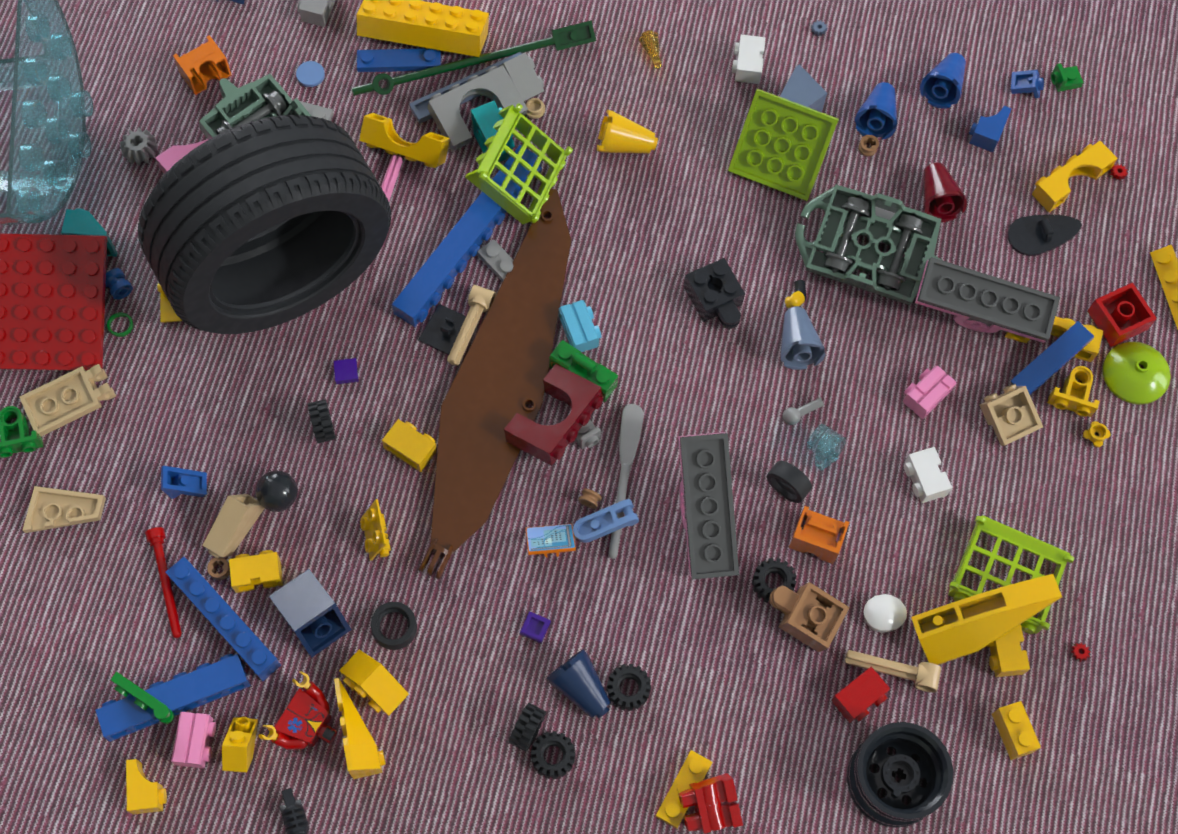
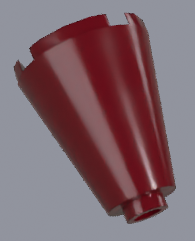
M931 163L924 170V213L940 218L941 222L954 220L959 212H962V214L967 208L966 196L944 164Z

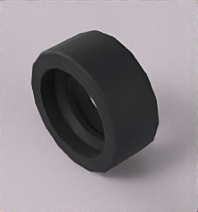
M777 461L766 476L769 484L777 493L794 503H801L812 489V484L808 477L800 469L786 461Z
M401 602L385 603L377 608L371 617L370 627L373 637L380 646L386 649L398 650L405 648L416 636L417 622L415 615L407 605ZM392 612L404 615L408 621V630L405 635L395 640L384 637L380 631L381 620L385 615Z

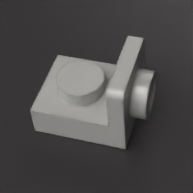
M589 420L587 425L582 426L575 439L581 450L585 447L591 448L600 441L599 439H601V430L599 427L596 428L591 420Z

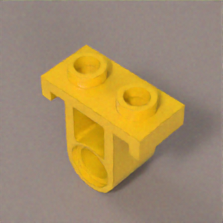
M1085 366L1075 367L1065 379L1062 393L1059 392L1060 388L1055 387L1049 395L1047 403L1057 409H1067L1079 416L1091 417L1098 409L1100 402L1096 399L1093 403L1088 401L1093 382L1092 371ZM1075 378L1080 379L1082 383L1077 382Z

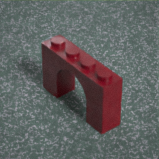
M557 364L553 366L543 379L545 393L566 403L571 408L568 417L555 425H541L516 413L504 429L506 442L551 466L557 459L562 458L565 448L569 443L574 442L580 428L587 425L593 411L599 409L603 402L600 386Z

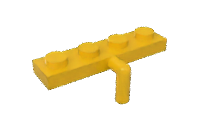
M1168 245L1150 252L1178 329V259L1173 246Z

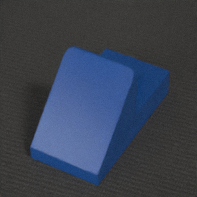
M162 466L161 490L171 499L176 498L180 494L204 497L207 495V473Z

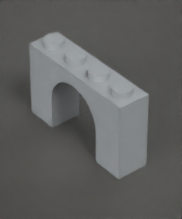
M504 65L498 68L493 66L486 70V74L481 76L474 75L467 80V83L461 86L456 84L449 88V92L443 95L437 93L430 98L427 108L441 134L450 138L449 148L451 152L469 144L472 139V135L461 117L459 108L461 102L469 96H486L495 101L498 108L501 107L502 109L510 105L516 107L520 103L523 106L520 113L524 116L526 115L528 108Z

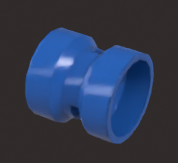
M115 268L106 273V287L110 288V294L114 299H123L132 292L133 286L128 280H125V274L121 269Z

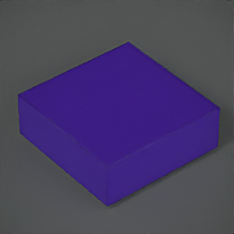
M356 358L334 361L336 384L359 382Z
M529 611L521 628L520 635L542 644L551 620Z

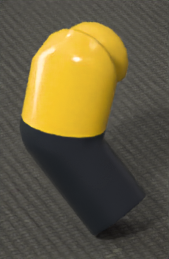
M804 280L794 282L795 292L790 297L785 298L787 308L799 307L806 301V285Z

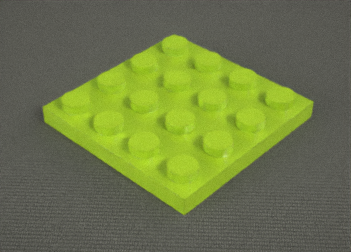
M757 89L728 171L808 201L839 119Z

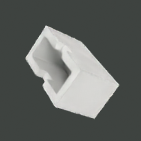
M741 34L740 42H735L734 55H738L737 60H733L732 65L735 81L760 83L766 37Z
M935 447L909 454L904 462L905 473L908 477H911L913 492L916 497L920 498L921 503L947 496L952 489L946 472H940L938 465H941V460Z

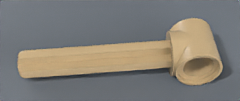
M477 285L472 287L468 298L469 312L447 358L451 365L460 364L483 312L489 311L496 297V292Z
M848 650L846 653V664L864 669L872 666L876 672L914 681L915 687L919 690L932 693L937 692L941 673L939 665L921 662L915 667Z

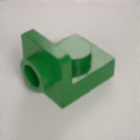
M1059 63L1056 64L1051 73V81L1056 86L1058 92L1081 88L1084 83L1077 66L1063 68L1062 64Z

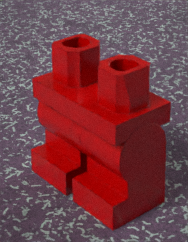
M728 773L698 783L689 784L690 789L678 793L682 808L694 806L695 813L686 815L683 818L688 831L701 830L705 834L729 826H743L739 804L736 802L738 799L734 780Z

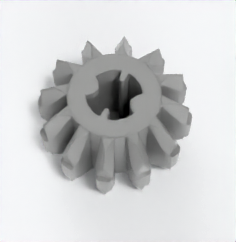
M139 127L136 132L129 130V135H123V141L120 142L121 153L131 164L136 162L140 166L142 161L149 164V158H155V152L158 151L157 140L147 129L143 132Z

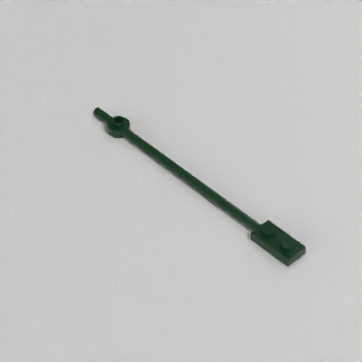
M592 20L551 30L552 37L482 54L479 57L474 56L395 77L381 73L374 77L372 83L352 87L353 96L375 91L378 94L386 95L393 90L395 85L509 57L518 52L525 53L554 45L555 51L594 42L596 37ZM381 80L386 81L387 85L385 88L379 86Z

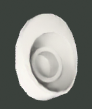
M887 594L877 595L867 601L864 607V618L872 630L880 633L890 632L903 625L907 618V610L898 598Z

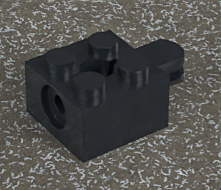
M725 258L685 275L683 287L703 322L718 317L720 323L726 329L738 326L741 313L737 307L742 306L745 292Z

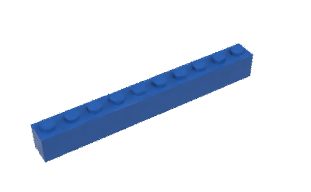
M521 145L515 150L516 154H518ZM526 149L522 159L533 167L538 156ZM510 156L503 166L509 170L514 158ZM518 163L513 174L522 182H525L529 171ZM541 163L537 168L539 173L542 171ZM499 170L492 180L501 187L506 175ZM510 179L505 191L516 199L521 187ZM482 192L392 303L393 313L413 327H416L419 322L422 323L428 316L429 309L439 303L441 294L445 289L448 290L453 285L456 275L465 270L471 256L475 257L477 255V251L480 249L483 241H487L491 237L494 227L503 222L507 211Z

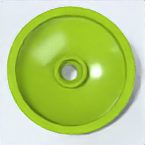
M1125 342L1117 345L1107 354L1102 368L1104 381L1110 391L1121 400L1132 404H1149L1158 400L1166 392L1170 384V369L1165 358L1155 348L1141 342Z

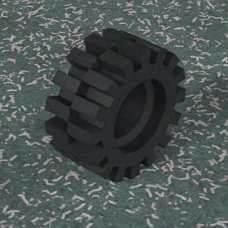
M326 399L308 403L309 415L317 444L335 440V432Z
M769 558L767 562L764 560L761 562V565H758L753 575L752 585H754V593L757 592V597L759 599L763 597L766 603L769 601L771 592L775 590L768 587L765 582L768 574H779L783 579V586L788 587L792 591H794L797 581L795 579L797 576L796 573L793 574L794 568L792 566L788 567L787 561L784 563L780 562V558H777L776 561H773V558Z
M623 664L620 668H615L614 672L609 676L607 683L609 699L614 702V706L621 707V710L629 709V711H633L634 708L639 709L649 698L651 680L647 676V672L645 670L642 671L640 666L634 667L633 664L625 666ZM625 679H633L638 684V692L633 696H626L620 691V683Z
M528 703L523 709L522 714H520L508 742L525 752L528 751L542 726L546 711Z
M553 731V733L545 732L532 745L531 760L534 769L541 776L544 775L548 779L550 777L558 779L559 776H565L568 771L570 772L575 762V747L571 739L565 737L564 733L558 734L557 731ZM550 746H557L563 752V758L557 764H549L544 759V751Z

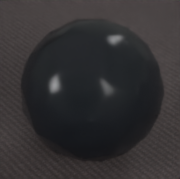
M270 471L264 474L258 481L255 490L256 498L265 509L272 512H281L287 510L296 501L298 486L290 474L284 471Z

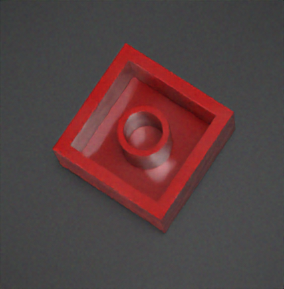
M1133 282L1095 299L1087 311L1097 327L1103 330V336L1111 347L1147 331L1157 319Z

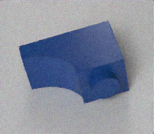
M1003 106L996 115L991 117L981 116L978 124L973 122L969 132L972 135L969 144L993 152L1012 108Z

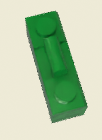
M564 340L558 344L549 357V368L552 369L557 364L600 386L604 403L617 387V374L588 358Z

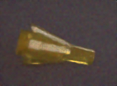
M653 30L645 31L641 34L639 42L649 57H651L654 68L659 69L662 67V63L659 57L658 32H653Z

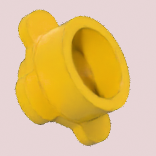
M1093 421L1090 424V428L1083 432V437L1092 441L1095 447H1101L1103 441L1111 435L1107 427L1097 421Z

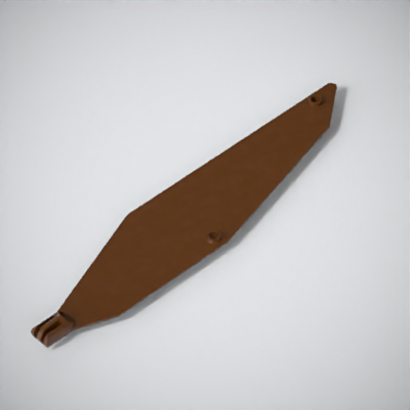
M550 189L548 193L549 198L540 209L541 214L538 221L531 224L513 261V270L507 273L441 405L431 543L418 569L424 572L433 554L434 557L427 571V575L432 576L440 559H443L435 577L439 580L451 555L487 522L521 450L506 442L505 427L516 413L534 421L543 403L545 391L543 379L548 374L549 357L553 347L571 246L570 233L556 189ZM531 404L533 407L527 408L525 405Z

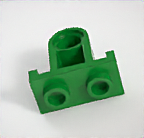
M7 406L0 411L1 458L10 457L18 452H33L36 448L43 447V440L36 430L31 431L30 436L27 418L17 407ZM17 418L14 423L9 424L12 419Z

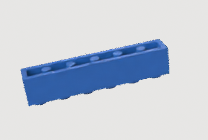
M185 556L166 571V574L262 682L281 666L278 659Z
M227 654L216 663L199 665L196 668L197 670L193 672L176 674L172 680L165 683L163 681L153 683L149 686V689L144 691L165 704L174 713V716H177L180 712H187L250 687L251 684L238 654ZM130 694L119 701H107L102 704L101 708L95 710L103 736L109 742L161 721L154 716V711L149 707L145 711L133 703L136 698Z

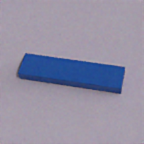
M1077 321L1011 380V384H1016L1017 387L1026 386L1029 395H1031L1094 339V335Z

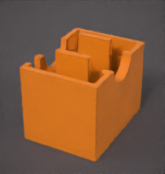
M210 35L206 37L208 42L201 44V46L186 54L184 53L181 57L177 53L173 55L180 75L195 95L207 89V82L209 80L217 79L220 81L222 78H228L232 75L226 56Z
M804 506L789 548L801 553H812L820 560L833 564L839 555L850 522H841L811 511L809 507ZM803 521H805V525H804V528H803V530H802L801 525H802ZM838 533H839V534H840V537H839L838 542H836V539H837V536H838Z

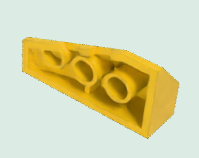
M334 678L339 711L342 713L340 725L343 735L346 736V738H343V746L348 772L353 779L383 773L382 766L386 765L383 750L379 751L340 679Z

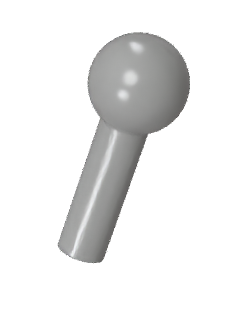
M821 397L797 409L794 407L787 408L783 412L784 422L789 425H795L800 421L801 416L824 406Z

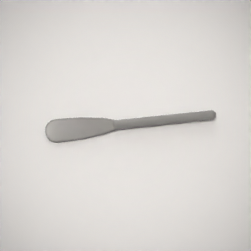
M628 404L622 411L619 446L621 470L616 503L626 499L629 471L641 436L644 412L636 404ZM624 512L618 513V518L623 517ZM621 529L611 533L609 557L611 559H615L618 555Z

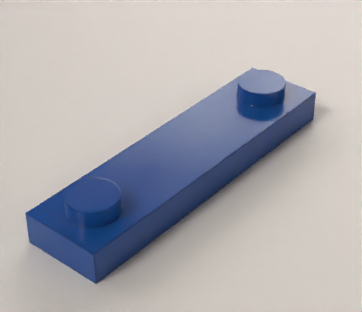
M436 49L357 50L358 72L419 71L441 65V50Z

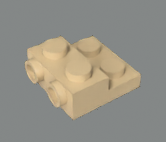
M1012 384L1003 388L1004 393L999 396L997 393H993L984 397L985 402L980 404L987 424L993 426L1001 446H1005L1043 428L1026 386L1017 387L1016 384Z

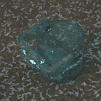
M821 424L809 438L807 449L816 454L815 465L822 471L838 459L847 439L827 425Z

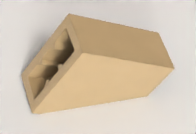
M248 494L228 496L202 546L209 549L208 552L214 557L232 556L265 508L260 505L257 499Z

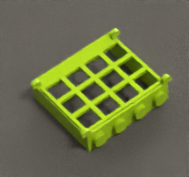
M518 103L516 107L510 105L500 110L498 114L503 119L497 121L493 126L497 133L486 140L487 152L477 157L478 169L467 173L465 178L520 223L526 224L538 221L541 214L540 209L548 200V193L551 187L556 184L558 180L557 175L565 166V159L572 153L573 149L568 146L566 150H563L520 113L523 106ZM515 128L518 131H520L526 138H524L519 132H517ZM511 135H514L523 143L518 154L506 145ZM530 141L533 142L538 148H540L541 151L537 149L533 144H531ZM527 147L538 156L533 167L522 159ZM503 150L514 158L509 170L498 162ZM542 160L550 166L545 177L537 171ZM518 163L529 171L525 182H522L513 174ZM495 166L506 175L501 187L490 178ZM533 176L542 182L537 193L528 187ZM510 179L521 187L516 199L505 191ZM525 192L534 198L529 209L520 203Z
M983 515L977 516L975 519L976 525L955 578L950 582L949 587L951 588L948 595L953 597L954 601L980 594L983 591L986 580H990L1003 587L1011 585L1010 582L1015 569L1032 576L1031 579L1045 576L1039 573L1044 559L1057 564L1054 577L1057 585H1059L1067 562L1073 563L1075 558L1069 552ZM981 531L997 538L992 552L976 546ZM1001 541L1018 547L1013 561L997 555ZM1023 550L1039 556L1034 571L1018 564ZM973 551L989 557L984 572L968 565ZM994 560L1010 566L1005 581L989 574ZM965 570L982 577L977 591L960 585ZM1051 605L1040 611L1037 618L1032 616L1021 623L1022 631L1028 634H1037L1042 629L1048 630L1050 624L1045 621Z

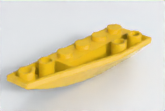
M1054 574L961 599L912 616L911 619L929 663L940 665L978 652L1062 598Z

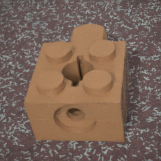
M810 582L801 586L797 593L786 586H780L773 590L769 597L770 604L785 614L779 628L817 652L829 648L850 608Z

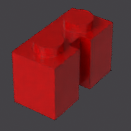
M871 666L838 692L831 701L849 723L855 719L860 722L870 713L867 710L870 706L874 704L878 707L888 699L886 694L890 688Z

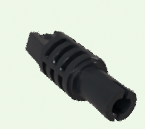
M292 788L283 790L284 805L279 806L287 834H308L310 828L301 799L295 801Z

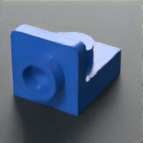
M1038 70L1012 72L1010 90L1012 94L1033 92L1035 98H1040V91L1044 90V79L1040 78Z

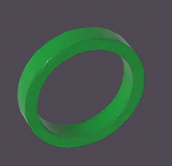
M123 312L113 314L107 322L109 332L116 337L128 335L134 326L132 318ZM117 317H126L130 320L129 328L122 333H116L111 330V323Z

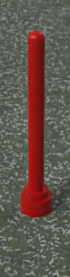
M155 527L145 531L147 542L154 549L171 633L174 638H179L182 632L171 581L166 574L168 568L162 545L166 538L163 527Z

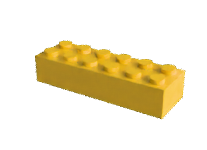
M363 0L357 12V36L469 56H480L488 35L489 13L482 12L481 10L465 9L459 6L442 5L437 2L431 3L421 0Z

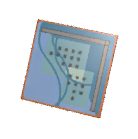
M572 524L526 528L528 555L544 554L548 558L547 553H556V557H558L559 552L576 551Z

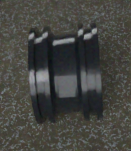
M896 722L878 728L856 749L848 764L846 780L852 801L864 816L879 825L900 828L918 823L942 806L949 796L953 784L954 771L951 757L945 745L935 734L914 723ZM887 748H894L896 751L895 755H889L886 751ZM912 754L918 755L920 759L918 763L911 758ZM871 764H876L879 767L877 773L870 771L869 767ZM895 772L901 778L899 782H895V777H892ZM920 778H924L927 781L925 788L919 785ZM879 788L886 790L887 794L884 798L878 797L877 790ZM904 795H907L911 799L909 805H904L902 803V797Z

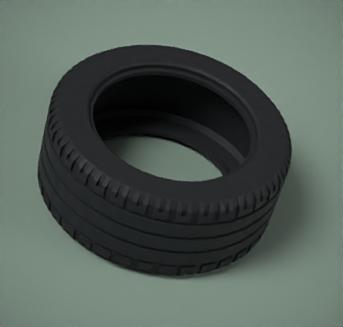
M281 115L255 120L229 129L207 140L175 163L153 188L143 206L138 223V239L141 249L173 310L183 322L205 332L241 334L271 328L302 316L329 301L353 283L369 267L380 252L390 229L391 208L388 198L361 152L342 127L332 121L318 117Z

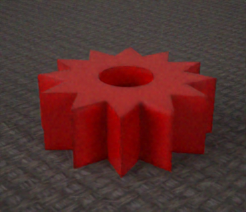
M1117 163L1116 166L1113 165L1110 175H1113V178H1116V180L1119 179L1121 181V179H1125L1128 169H1125L1126 166Z
M1080 642L1071 647L1073 649L1071 651L1073 653L1072 657H1075V660L1079 659L1081 662L1082 660L1086 661L1090 657L1089 647H1086V644L1083 645Z

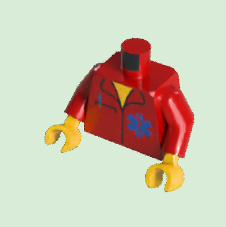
M299 671V673L303 675V681L298 683L295 679H292V682L296 686L302 687L303 690L298 689L275 727L263 725V727L269 730V735L266 737L259 734L260 739L271 740L272 743L287 750L304 749L307 746L314 747L319 738L331 744L338 733L337 730L328 726L332 717L329 713L330 705L324 693L312 681L309 682V676L302 671Z

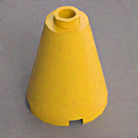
M606 111L608 116H604L598 136L602 143L597 145V151L602 153L649 154L651 150L656 149L658 138L655 137L654 132L614 111Z

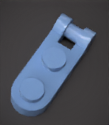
M626 499L577 520L573 526V533L580 542L588 543L626 526H633L639 522V519L632 510L634 507L632 501ZM624 512L625 516L618 518L617 514Z

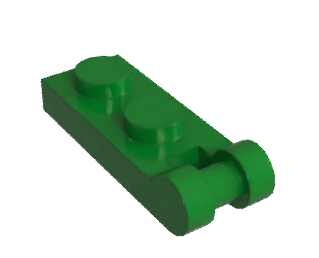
M116 671L110 679L116 684L114 690L124 697L130 694L136 698L133 703L145 711L148 707L152 709L154 716L162 723L168 724L173 721L174 713L165 704Z

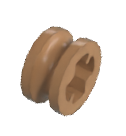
M873 135L863 136L859 143V152L867 157L873 156L877 152L879 141ZM866 143H870L872 147L867 148Z
M584 488L582 490L583 496H580L578 501L588 508L597 509V502L602 499L601 495L593 490Z
M216 557L208 563L207 571L214 580L221 581L230 575V566L224 558ZM217 564H219V566H221V564H224L222 566L224 571L220 574L217 571V573L214 574L216 571L214 567Z

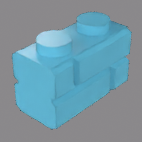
M584 300L561 306L559 308V318L569 344L581 352L597 348L599 346V338H602L598 325L594 326L592 322L594 315L591 307H586Z

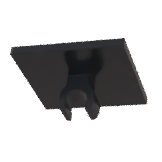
M439 304L418 341L449 355L466 316Z

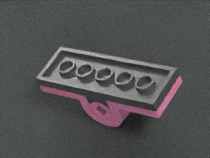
M931 257L926 261L915 303L952 314L957 324L971 330L986 333L1003 330L1044 343L1050 338L1060 297Z
M728 433L678 436L682 481L680 482V508L687 536L691 579L739 575Z

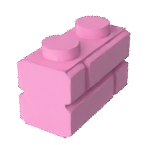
M935 366L932 370L927 368L919 377L921 381L917 385L912 383L904 391L906 396L903 403L921 419H924L956 385V381L939 366Z
M180 712L171 759L174 765L205 768L206 762L210 761L212 755V747H209L210 737H214L216 732V722H213V718L210 715Z

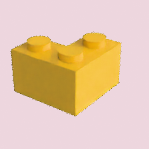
M360 649L339 670L345 677L343 682L351 690H355L362 698L367 696L370 699L368 705L377 713L383 711L390 716L409 695L381 663Z

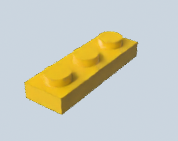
M691 750L655 817L677 829L689 808H682L678 793L690 789L689 784L703 781L712 761Z

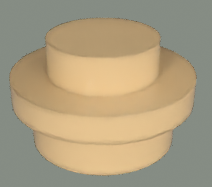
M531 98L526 102L528 108L526 115L529 118L537 119L544 115L545 105L540 99Z

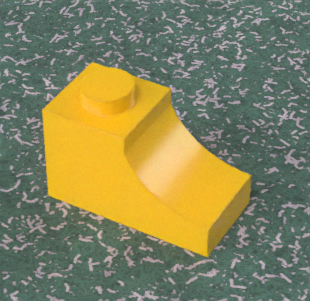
M137 759L126 760L127 811L133 815L163 811V804L167 802L166 789L158 782H150L146 778L142 763Z

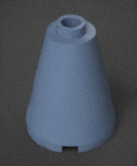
M798 306L791 307L784 314L780 351L781 362L783 361L785 367L793 370L807 369V365L814 363V366L818 365L824 360L826 355L825 348L806 310Z

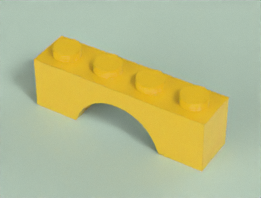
M370 113L363 118L359 141L366 143L368 147L382 148L388 154H400L409 161L418 160L424 162V165L427 167L436 168L446 161L450 138L429 132L423 135L417 143L407 142L396 133L392 119Z
M1101 141L1094 145L1089 144L1082 150L1080 155L1077 156L1075 154L1070 157L1063 167L1057 166L1050 173V176L1047 178L1045 176L1041 177L1035 183L1036 188L1032 195L1048 212H1051L1064 203L1070 194L1069 178L1083 175L1096 180L1108 172L1118 158Z
M1055 316L1051 335L1059 338L1076 322L1069 318L1063 319ZM1083 325L1094 335V339L1079 351L1074 358L1092 362L1099 353L1103 330L1097 329L1093 325ZM1006 331V338L1027 343L1030 340L1029 338Z

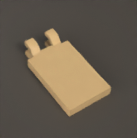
M99 364L87 371L82 366L20 396L33 430H36L40 436H44L101 408V400H109L116 397L113 388H110L108 383L101 385L99 388L96 386L95 382L108 378L105 370Z

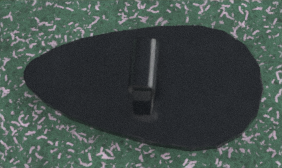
M1064 215L1021 217L1010 225L1007 234L1008 241L1012 248L1020 254L1037 256L1070 241L1079 232L1082 223L1078 219Z

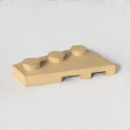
M34 486L23 531L30 533L101 520L106 498L104 495Z

